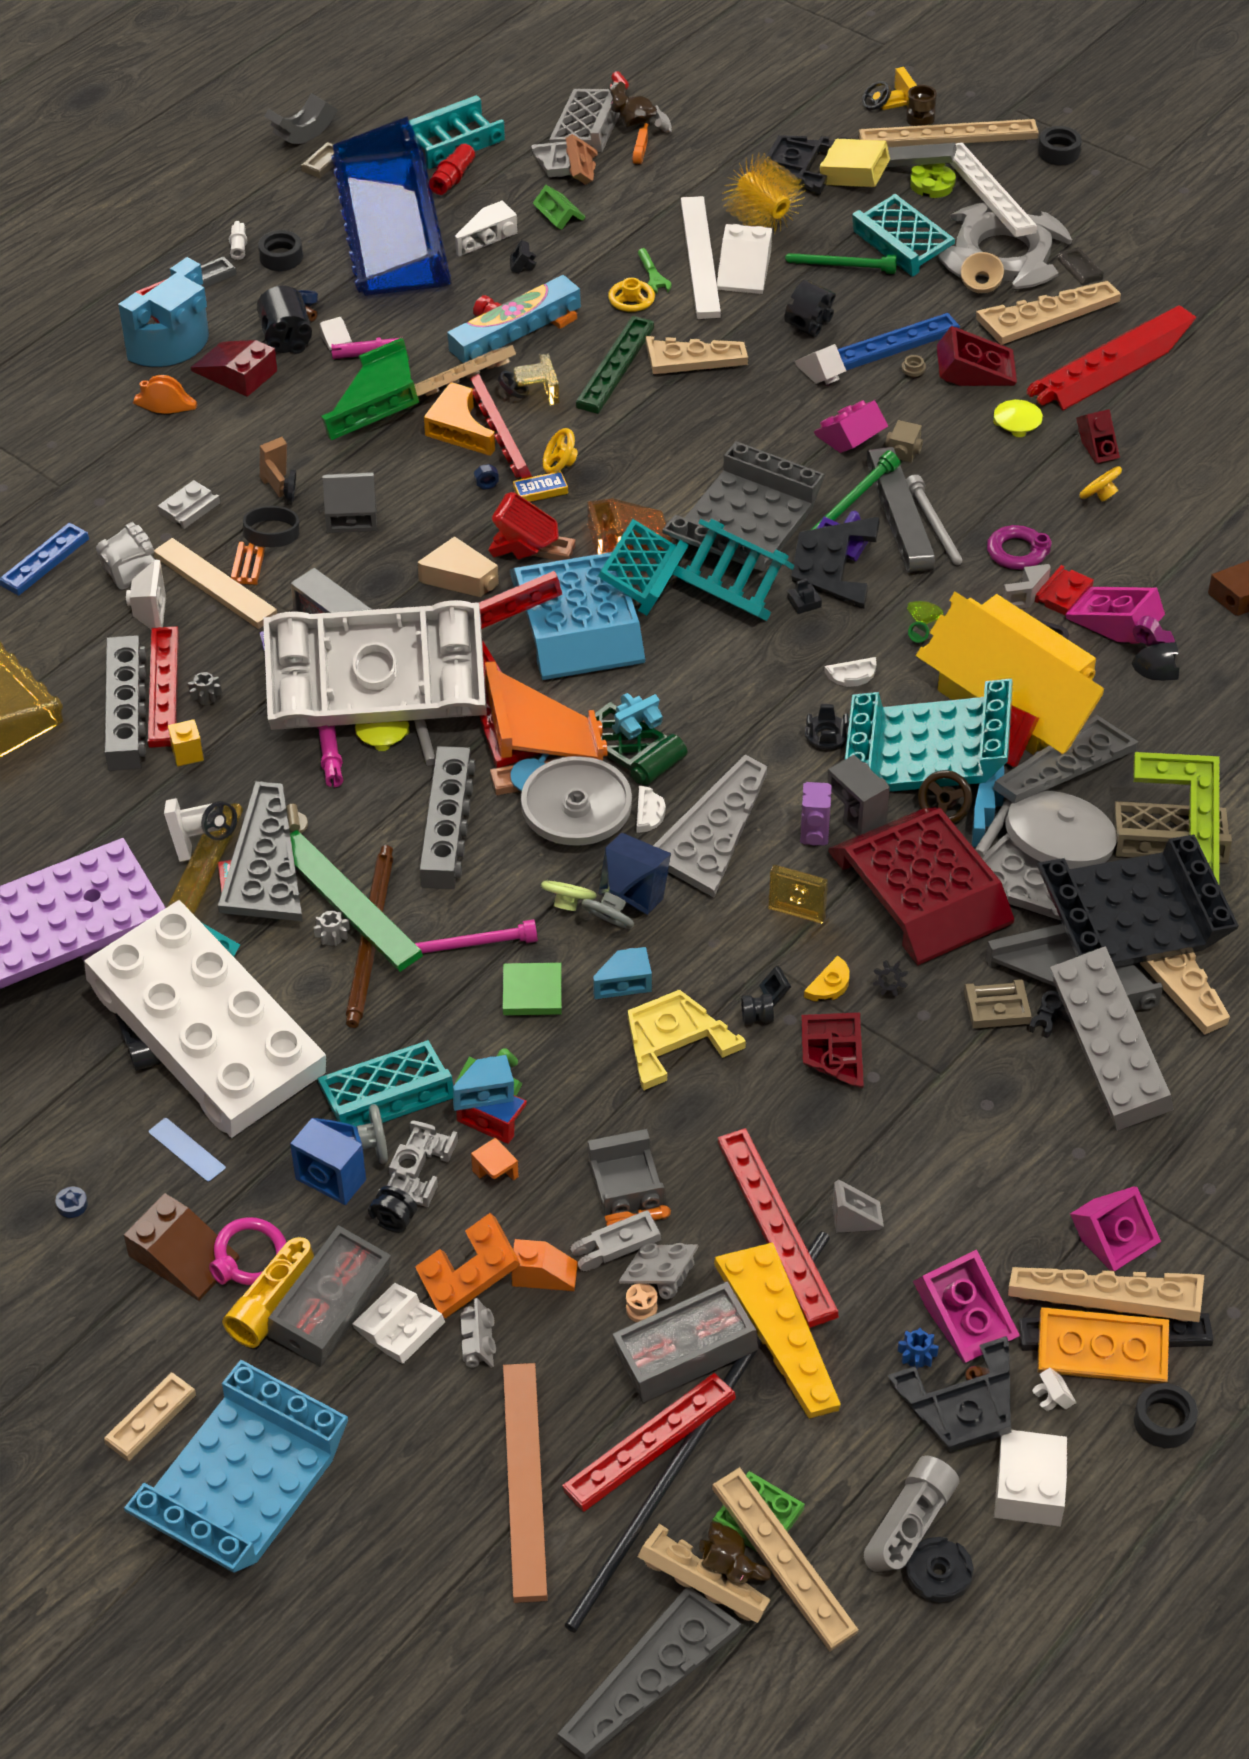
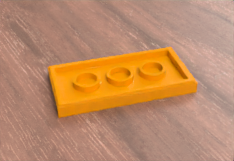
M1041 1308L1037 1372L1042 1373L1050 1367L1060 1375L1153 1384L1167 1383L1169 1320Z

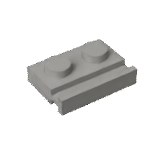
M193 480L159 504L158 512L173 523L181 524V528L185 529L220 504L219 495H213L211 490Z

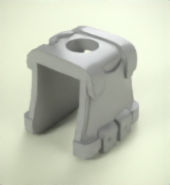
M133 522L126 524L125 528L108 540L100 541L96 546L102 568L111 576L119 589H126L131 586L132 579L155 560L151 556L154 553V548L149 537L139 525H135Z

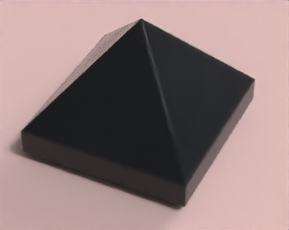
M775 966L759 984L764 994L772 995L773 1007L791 988L779 966Z

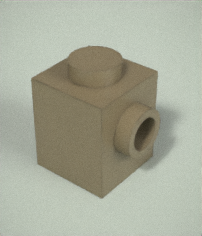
M898 420L893 432H888L885 446L893 447L899 460L912 463L915 454H920L922 449V425Z

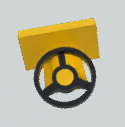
M904 67L896 68L894 84L896 90L891 91L890 86L886 82H875L864 92L862 102L869 110H877L879 108L887 110L906 106L908 91L911 87L916 86V83ZM878 86H886L882 90H877L874 93H870L874 88ZM867 97H870L875 103L874 106L867 105Z

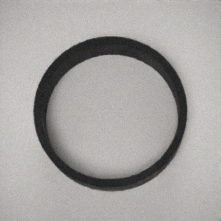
M263 506L252 509L243 517L244 538L248 542L261 547L288 545L299 536V517L294 511L280 506ZM268 520L282 521L293 526L288 530L276 533H265L250 528L255 523Z

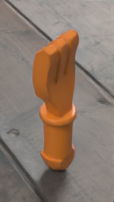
M665 1205L647 1209L653 1220H664L671 1214L670 1208ZM638 1210V1211H637V1214H639V1213H641V1212H644V1211H646V1210H643V1211ZM627 1211L606 1215V1224L609 1226L636 1214Z

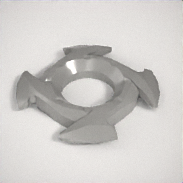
M986 203L974 204L950 215V218L955 221H963V224L957 236L956 246L947 248L939 253L938 257L944 266L959 278L961 277L962 264L966 258L972 254L982 252L978 246L982 240L995 235L1015 237L994 212H991L992 210ZM1041 212V216L1027 214L1037 225V233L1015 237L1027 245L1029 250L1021 257L1012 258L998 257L1004 268L1002 280L1013 281V289L1037 286L1050 281L1059 274L1053 264H1046L1051 253L1052 238L1067 244L1072 243V238L1061 222L1046 212Z

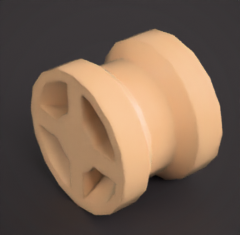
M635 1284L628 1289L626 1294V1312L628 1317L634 1322H639L657 1314L658 1297L654 1287L649 1284Z

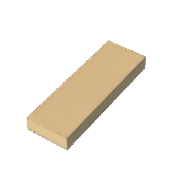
M171 1372L104 1437L105 1444L129 1462L196 1396L195 1389Z

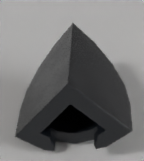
M1159 643L1142 649L1132 661L1133 668L1141 676L1151 680H1178L1179 667H1176L1175 656L1178 655L1177 643Z

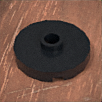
M939 1536L926 1538L919 1542L907 1561L905 1571L908 1583L915 1593L926 1600L942 1603L954 1601L965 1594L971 1586L974 1567L972 1558L964 1546ZM942 1570L945 1574L938 1575L934 1571Z

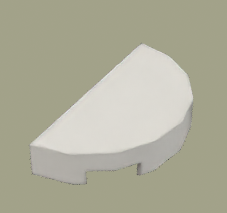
M876 657L825 666L824 673L831 681L838 685L846 687L860 686L866 684L874 677L877 665Z
M639 786L637 833L648 832L657 828L663 822L666 807L663 797H659L649 787Z

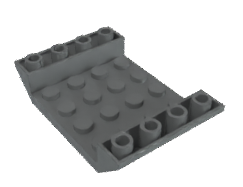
M735 441L724 455V471L686 517L674 515L662 529V533L700 547L708 529L698 524L700 519L706 522L714 519L725 525L723 530L771 553H774L775 549L781 551L812 511L824 479V473ZM717 534L709 551L722 556L729 539ZM739 544L731 560L744 565L751 550ZM760 555L754 569L765 571L772 560Z

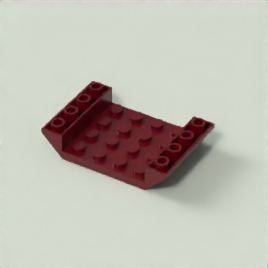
M923 808L829 848L828 852L842 870L853 866L904 931L902 946L917 965L1014 923L1015 919L1002 882L941 808Z

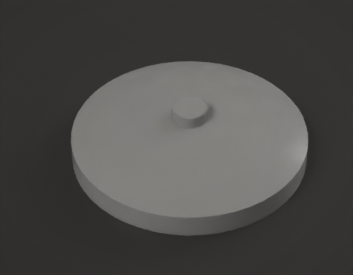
M583 756L564 757L542 765L528 777L521 793V807L527 824L543 838L564 845H587L609 838L624 826L631 813L632 793L625 776L609 763Z
M1042 791L1015 804L1012 802L1006 817V830L1012 841L1023 852L1040 862L1065 858L1069 869L1105 863L1111 857L1117 842V833L1114 825L1100 809L1081 798L1062 792Z

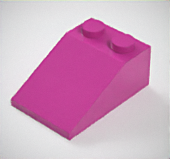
M1090 587L1065 615L1068 620L1112 640L1137 644L1140 642H1136L1133 628L1139 619L1143 616H1151L1159 622L1165 615L1157 588Z
M977 1250L913 1281L927 1311L963 1363L982 1355L979 1346L981 1344L1007 1336L1008 1341L1020 1336Z

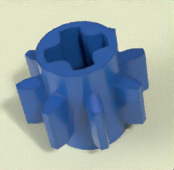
M921 1328L911 1333L905 1331L904 1341H899L898 1352L903 1353L902 1363H908L912 1367L916 1366L917 1369L925 1365L931 1367L932 1357H936L938 1354V1346L933 1345L934 1334L929 1335L922 1331Z

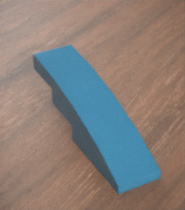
M1004 765L986 783L979 784L974 809L972 847H977L985 834V827H989L994 820L995 806L1003 805L1004 796L993 788L995 781L1004 775Z

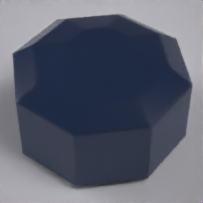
M490 464L482 465L474 471V480L478 487L483 490L489 489L499 482V474L496 467Z

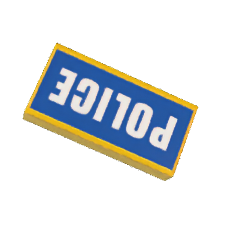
M561 471L513 481L515 493L529 502L568 494V486Z

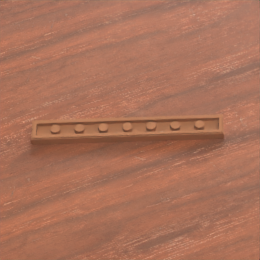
M535 1363L503 1365L514 1603L547 1601Z

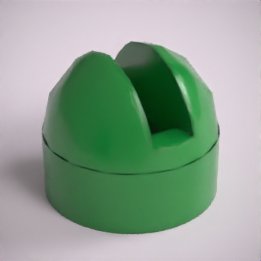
M921 621L912 623L908 629V635L914 642L925 641L930 633L928 625ZM915 626L926 633L924 637L913 631Z

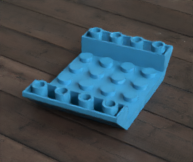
M612 552L510 569L514 588L552 571H555L559 579L563 595L525 610L536 645L537 664L542 680L645 663L640 624L631 597L597 577ZM607 571L615 577H619L616 571Z
M243 1360L237 1363L223 1381V1400L153 1488L143 1483L124 1507L125 1512L232 1572L239 1571L258 1562L333 1461L348 1422L346 1415Z

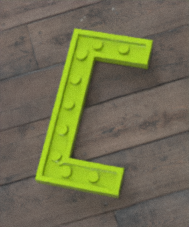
M1135 752L1133 782L1190 785L1189 835L1195 834L1219 884V756Z

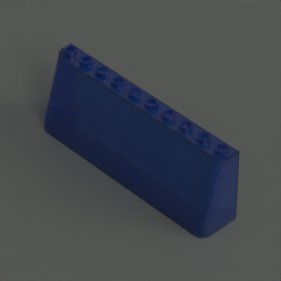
M408 116L333 144L334 154L331 155V158L336 167L334 168V173L338 180L336 185L341 194L339 195V200L343 207L341 212L345 220L344 227L348 235L346 239L351 249L349 255L354 264L352 265V270L356 277L354 282L358 292H363L365 296L440 288L452 284L433 193L429 187L430 179L424 153Z

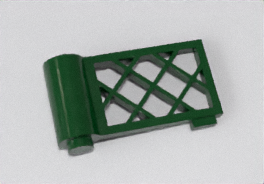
M611 702L595 713L596 720L602 723V731L603 728H612V725L615 724V720H603L610 713L613 715L617 713V706ZM643 721L639 723L642 728L641 733L633 738L638 739V744L622 745V740H629L622 732L617 734L615 732L603 733L601 740H619V745L607 746V757L630 770L631 777L638 784L649 785L683 759L688 752L685 743L680 737L675 734L666 736L654 728H649ZM641 739H655L653 743L641 744ZM638 752L632 759L622 755V753Z

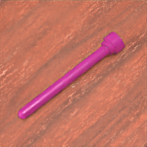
M533 919L523 921V924H519L518 928L415 944L421 949L423 954L520 939V942L526 941L527 944L538 942L535 920Z

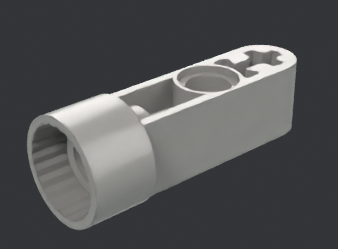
M922 1456L919 1458L905 1481V1487L865 1548L864 1560L870 1570L882 1572L900 1569L905 1566L941 1508L945 1507L959 1485L960 1481L957 1473L947 1463L933 1456Z

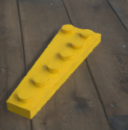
M769 1243L715 1257L714 1265L724 1282L728 1281L747 1316L757 1329L759 1339L763 1344L767 1345L772 1353L774 1363L781 1374L785 1376L787 1384L808 1418L839 1411L840 1401L774 1244Z

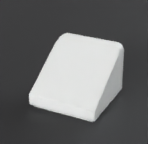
M341 317L320 323L321 338L329 350H332L331 344L352 343Z

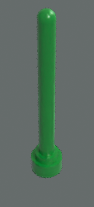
M788 253L785 256V260L788 263L881 268V271H886V274H895L897 255H887V257H882V259Z
M886 450L879 457L878 466L825 517L835 521L884 473L895 471L901 465L899 458L892 451ZM821 520L811 530L816 529Z

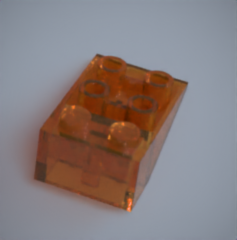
M613 498L587 502L588 527L596 554L613 552L632 519L672 543L670 536L662 533L666 522L660 510ZM633 530L636 537H642L641 534ZM625 544L628 550H635L632 545ZM641 545L643 551H650L647 545ZM655 545L658 550L663 549L659 545Z

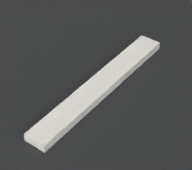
M957 143L955 157L950 164L1015 237L1037 233V225L968 148L963 143Z
M704 196L681 197L697 319L720 318L721 311Z

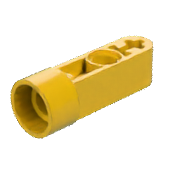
M298 1237L289 1240L247 1292L238 1299L222 1320L223 1326L234 1340L246 1347L256 1348L268 1334L269 1316L315 1257L310 1242L307 1239Z

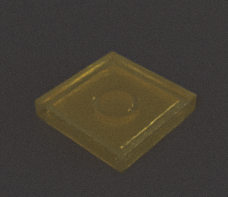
M773 865L770 871L769 909L822 924L826 916L828 880Z

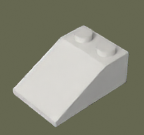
M726 224L718 271L717 290L763 294L771 255L772 228Z
M1011 1430L1012 1433L1002 1435L1000 1440L994 1518L1061 1527L1066 1493L1067 1437Z

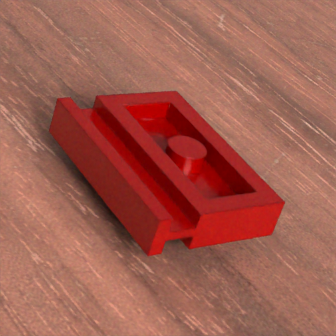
M1061 565L1035 594V602H1043L1045 607L1065 615L1090 587H1093L1094 579L1074 570L1069 572L1064 569L1065 566Z
M1011 705L1008 762L1006 763L1017 767L1038 723L1039 717Z

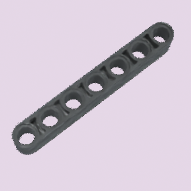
M893 447L867 451V465L870 473L878 466L879 457L886 450H890L896 455ZM899 466L893 472L884 473L874 483L907 573L934 570L935 558L933 549L901 466Z

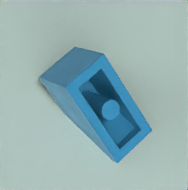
M646 947L617 951L593 976L594 999L652 992V973Z
M506 1055L477 1059L453 1086L454 1111L514 1101V1080Z

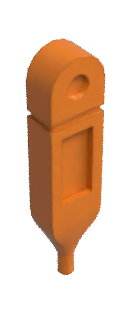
M647 123L644 124V128L639 129L633 152V164H642L648 142Z

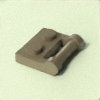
M1022 979L1013 980V983L982 986H974V983L964 984V997L967 1001L972 1028L1030 1024L1032 1016Z

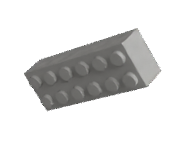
M1106 946L1051 966L1054 984L1116 1130H1121L1174 1110L1170 1091Z

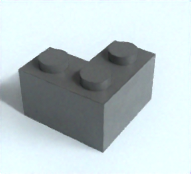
M852 755L828 769L827 783L831 785V792L845 804L843 823L859 836L887 823L890 787L884 779L879 778L870 769L867 763Z

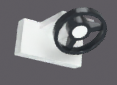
M177 798L166 800L164 815L179 861L191 859L192 844L189 836L204 833L213 840H223L233 833L237 825V812L235 808L224 801H217L180 810ZM224 805L232 813L230 826L226 824V816L223 813ZM222 827L227 830L220 836H212L209 833L220 830Z

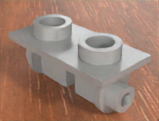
M475 1298V1307H466L463 1310L464 1312L461 1313L462 1336L464 1338L473 1336L462 1340V1357L468 1367H476L479 1365V1362L485 1361L492 1368L494 1367L493 1354L496 1353V1345L492 1337V1327L495 1323L494 1316L489 1308H486L478 1298Z

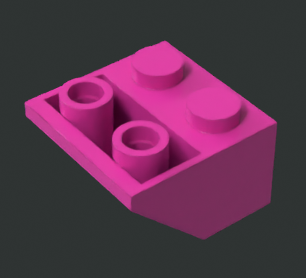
M862 400L852 406L849 405L839 410L838 415L835 417L831 416L821 421L822 427L813 432L818 438L841 453L858 446L888 427L875 400L866 404Z

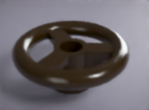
M940 770L930 774L922 782L918 793L920 809L929 808L926 800L929 788L937 795L938 808H941L945 814L947 808L954 807L958 804L960 798L964 797L962 808L956 814L948 817L953 824L959 822L967 815L972 804V791L968 782L960 774L950 770ZM942 778L952 779L960 785L961 789L957 790L954 786L940 787L935 781ZM945 792L950 795L949 802L943 800Z

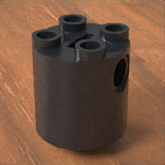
M275 286L268 289L257 301V312L267 345L275 348V351L280 353H302L312 337V328L301 293L289 286Z

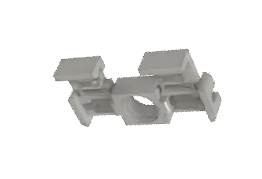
M411 1121L410 1132L412 1133L407 1144H400L389 1166L391 1178L387 1186L399 1188L409 1194L417 1205L429 1207L438 1187V1182L435 1176H432L429 1183L427 1181L425 1183L420 1182V1178H418L426 1161V1153L427 1157L436 1155L442 1161L449 1162L458 1142V1134L453 1131L451 1137L436 1133L433 1125ZM404 1159H412L416 1162L411 1168H403L399 1165Z

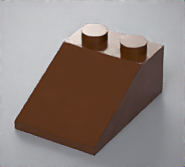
M166 1193L124 1234L129 1257L196 1300L200 1301L217 1283L210 1272L209 1264L215 1260L214 1244L218 1235L187 1206ZM227 1244V1256L232 1257L237 1262L240 1259L239 1255Z

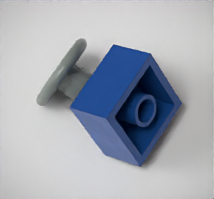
M373 1104L369 1107L370 1124L357 1127L332 1120L311 1118L290 1143L295 1179L346 1205L366 1181L363 1150L375 1147L379 1163L386 1164L388 1161L385 1134L378 1106Z

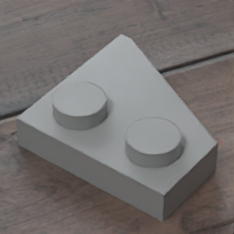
M566 142L532 145L533 155L548 177L571 175V164L566 152Z

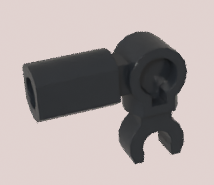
M1048 991L1042 996L1037 1016L1033 1017L1030 1022L1031 1033L1035 1031L1037 1026H1044V1037L1048 1038L1052 1033V1023L1055 1022L1057 1017L1060 1016L1062 1020L1070 1022L1058 992Z

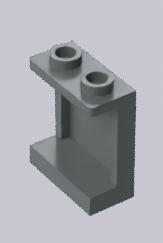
M647 1129L588 1141V1160L605 1216L665 1205V1188L663 1183L659 1181L650 1152V1137Z

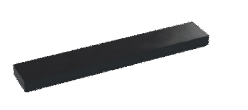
M1200 1313L1199 1322L1180 1321L1178 1319L1158 1316L1125 1315L1169 1320L1168 1347L1212 1346L1213 1344L1209 1313ZM1040 1317L1019 1318L1018 1325L1022 1351H1038Z

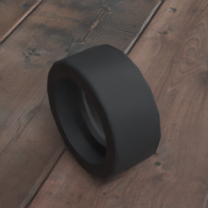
M1049 127L1042 131L1039 136L1038 154L1044 161L1050 164L1067 165L1073 163L1080 156L1081 135L1070 127ZM1052 144H1064L1068 147H1056Z
M272 231L261 237L258 242L260 263L267 269L273 271L290 270L298 266L303 259L301 238L291 231ZM279 248L290 249V251L284 253L270 252Z
M1170 1383L1153 1384L1144 1389L1138 1397L1133 1419L1136 1431L1145 1441L1153 1446L1165 1449L1179 1447L1186 1443L1194 1434L1198 1408L1196 1401L1190 1393L1180 1386ZM1156 1403L1171 1404L1180 1409L1184 1414L1185 1422L1177 1428L1168 1429L1160 1427L1149 1419L1146 1414L1147 1408Z

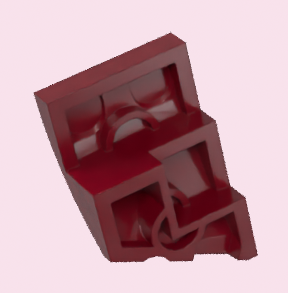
M860 1012L802 1015L803 1064L858 1088H864Z

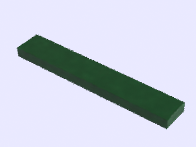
M635 316L631 317L576 400V408L599 414L646 342V336H649L653 331L654 321Z

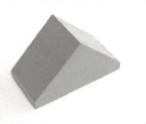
M841 1180L834 1182L832 1209L836 1233L880 1230L884 1227L880 1201Z

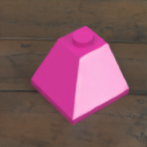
M1135 1186L1095 1198L1070 1213L1082 1242L1110 1271H1116L1161 1242L1138 1187Z

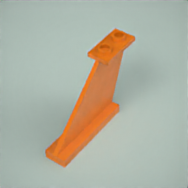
M485 662V686L501 758L512 757V749L566 757L583 756L603 761V756H607L606 740H601L603 734L602 723L596 720L594 710L588 711L587 718L498 671L496 662Z

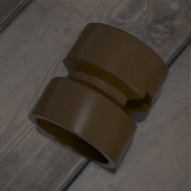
M916 85L909 89L906 121L911 126H925L934 123L937 92L931 86Z

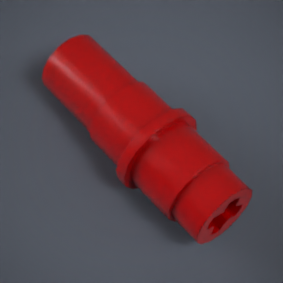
M459 145L450 156L438 164L437 170L429 180V187L432 192L443 195L453 185L461 181L466 168L475 159V151L470 145Z

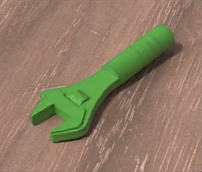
M641 248L638 251V255L649 274L650 280L648 285L653 288L656 294H658L657 288L665 287L668 293L671 288V282L657 272L647 250Z

